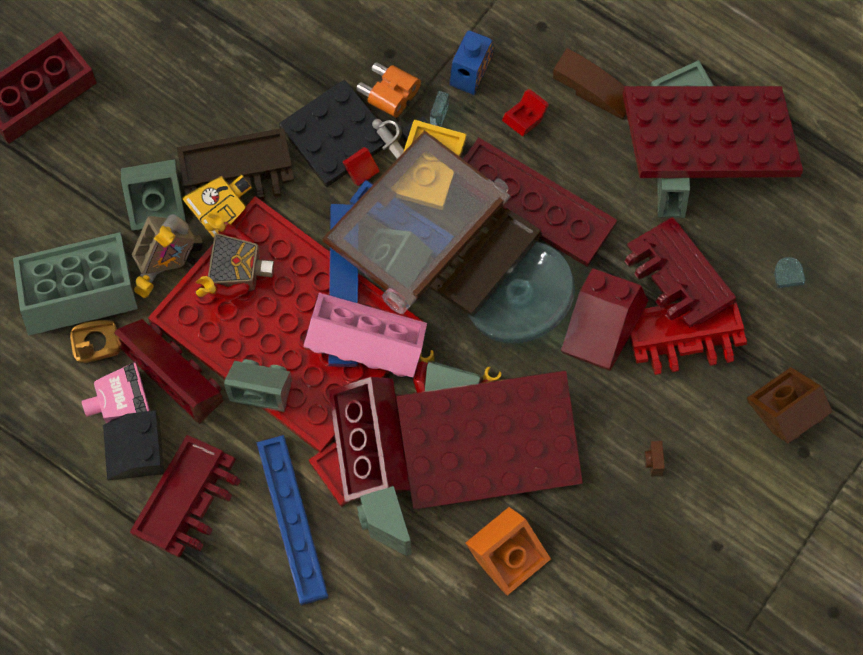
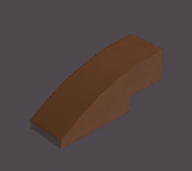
M566 48L553 70V79L576 90V96L623 120L627 114L622 94L624 85L594 63Z

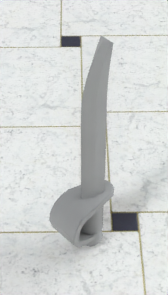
M375 119L372 126L386 143L382 147L383 150L389 148L398 159L404 151L398 142L402 135L400 125L391 120L382 122L380 119ZM386 125H395L397 129L395 136L392 135Z

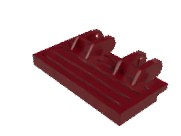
M674 217L627 243V247L632 252L625 259V263L629 267L638 264L648 257L650 259L636 269L634 275L639 280L659 270L651 275L652 280L663 293L655 301L657 305L664 307L678 298L682 300L667 310L665 315L668 319L674 320L690 311V313L683 316V320L690 328L697 323H703L736 303V296Z
M186 435L130 533L134 537L180 558L186 548L180 543L201 551L204 544L186 534L192 528L204 535H210L212 528L190 516L193 514L202 519L214 499L213 496L224 501H230L232 495L227 490L215 486V484L220 479L238 487L241 480L237 476L219 468L221 465L231 470L236 458L216 447Z

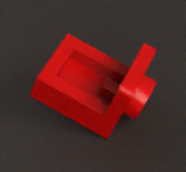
M531 89L525 91L521 101L505 113L502 121L523 137L541 123L549 104Z

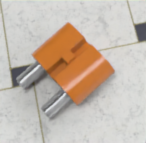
M376 62L372 66V71L382 76L383 80L381 83L377 82L371 88L360 82L356 89L368 96L369 104L393 117H398L406 108V102L408 100L411 101L418 92L421 80L394 65L386 68Z

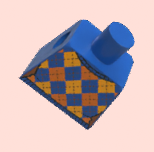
M472 31L466 32L452 62L450 86L475 95L495 53L493 40ZM467 70L470 73V75L466 76L462 73L466 72Z

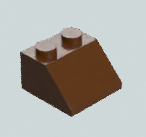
M791 367L747 397L748 403L770 431L786 443L799 438L802 433L813 425L820 423L833 412L822 386Z

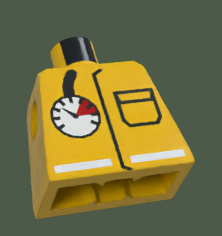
M243 175L228 184L223 176H220L185 195L183 200L204 227L208 222L215 225L214 219L208 217L213 212L220 213L224 218V222L232 224L246 208L240 197L252 187ZM218 230L208 232L214 238L215 233H218Z

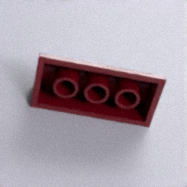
M143 319L118 328L114 332L121 350L198 424L223 402L220 393L222 388L212 378L207 380L200 374L202 369L192 359L189 361L181 356L182 350L173 341L167 343L161 337L163 332L154 323L148 325Z
M368 377L329 390L345 502L361 500L360 496L392 486H394L396 494L409 491L410 485L393 379Z

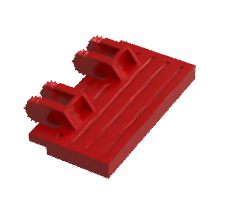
M737 302L703 323H697L690 328L683 320V316L690 313V311L674 320L668 319L665 315L667 310L677 303L668 304L664 307L645 308L629 336L636 363L648 362V351L655 375L662 373V365L658 355L667 354L671 371L676 372L679 370L674 346L678 347L680 356L702 353L705 349L709 365L712 366L717 364L715 345L722 346L727 363L734 361L729 337L733 338L735 347L747 345Z

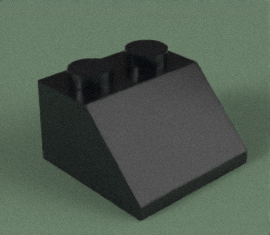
M156 410L128 413L103 425L108 481L164 474L160 419Z

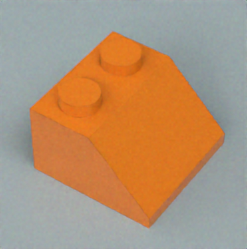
M510 507L465 543L480 566L507 596L551 560L527 520Z

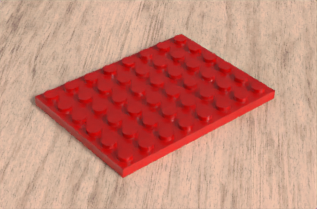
M255 196L231 225L240 229L255 241V244L259 247L261 260L274 261L273 277L257 276L255 290L248 291L247 294L231 301L212 297L209 293L204 297L197 296L196 291L198 289H205L202 284H197L196 281L203 276H208L212 244L153 311L148 320L224 380L234 361L242 362L247 359L258 362L259 366L270 368L271 365H279L285 367L287 371H290L292 378L285 412L267 408L262 409L321 453L335 438L328 391L368 377L385 378L390 371L381 368L372 369L357 362L356 367L328 366L327 353H316L310 348L303 347L318 294L329 295L330 251ZM358 273V304L423 322Z

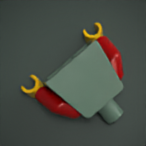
M421 350L413 382L416 392L500 380L501 372L498 373L497 377L492 378L488 375L491 367H487L484 376L434 362L433 350H431L429 357L423 358Z

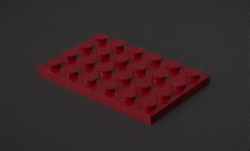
M624 86L622 94L639 178L801 177L803 167L782 86Z
M566 370L396 396L413 510L583 484Z

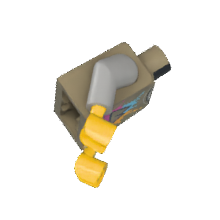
M175 214L169 215L168 218L148 216L133 250L132 257L141 271V275L136 279L137 286L134 288V292L143 298H146L153 289L152 282L157 274L165 270L181 268L185 264L190 252L200 251L202 248L200 235H193L187 222Z

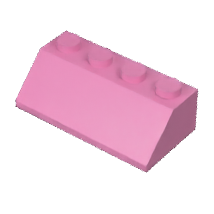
M319 293L303 347L310 348L316 353L335 355L344 361L363 363L372 369L381 368L388 370L397 376L413 377L422 350L427 323Z

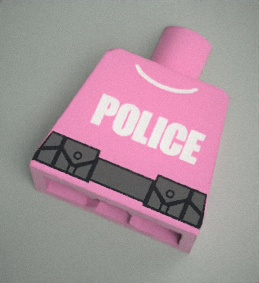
M131 363L96 380L94 386L97 396L82 400L86 417L102 412L106 423L128 413L150 411L136 363Z

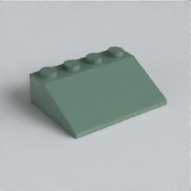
M121 232L13 258L20 312L28 336L138 309Z

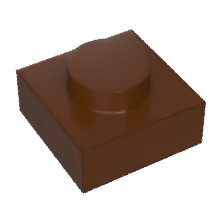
M651 441L649 451H644L645 468H650L651 477L662 476L665 469L662 441Z

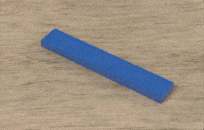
M331 204L330 230L354 205ZM358 224L343 239L357 251ZM330 247L329 295L358 303V269ZM328 354V366H357L356 361H344L335 355Z
M282 435L256 442L300 605L329 598L285 437Z

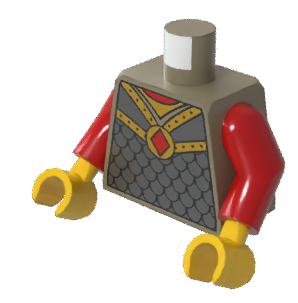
M213 212L208 215V217L214 219L215 225L208 222L205 224V229L208 231L218 230V233L214 235L208 276H203L196 281L197 284H202L205 289L200 288L196 291L197 296L204 297L209 293L212 297L231 301L247 294L248 291L255 290L257 276L273 277L274 261L260 259L259 247L253 239L235 226L224 222V218L220 213Z

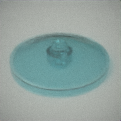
M536 242L474 317L469 315L474 326L488 338L503 343H524L540 338L552 331L565 318L574 299L575 282L567 261L554 248Z

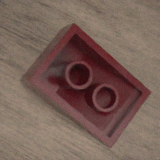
M592 268L579 292L561 352L611 371L648 303L642 286Z

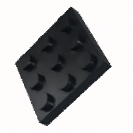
M345 79L279 123V127L285 129L286 137L326 188L348 173L343 164L344 160L364 147L374 156L383 150L382 147L386 145L377 133V130L372 126L376 118Z

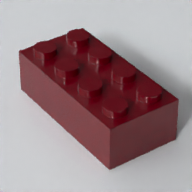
M61 31L0 72V134L8 144L97 84L90 66Z

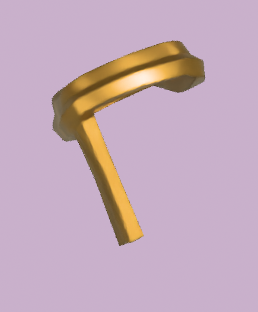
M93 320L75 326L70 333L72 352L75 359L80 363H88L118 355L120 346L114 334L117 330L115 323L108 320ZM99 332L106 337V345L102 350L94 351L93 344H90L89 341L85 342L86 337L90 333Z

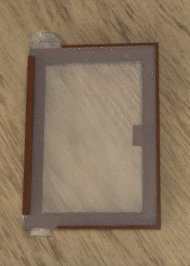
M424 130L323 237V242L386 290L382 295L385 303L395 312L404 314L510 199V195L507 193L509 187L499 178L492 182Z

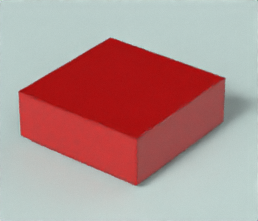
M365 147L343 161L351 179L357 186L380 172L372 155Z

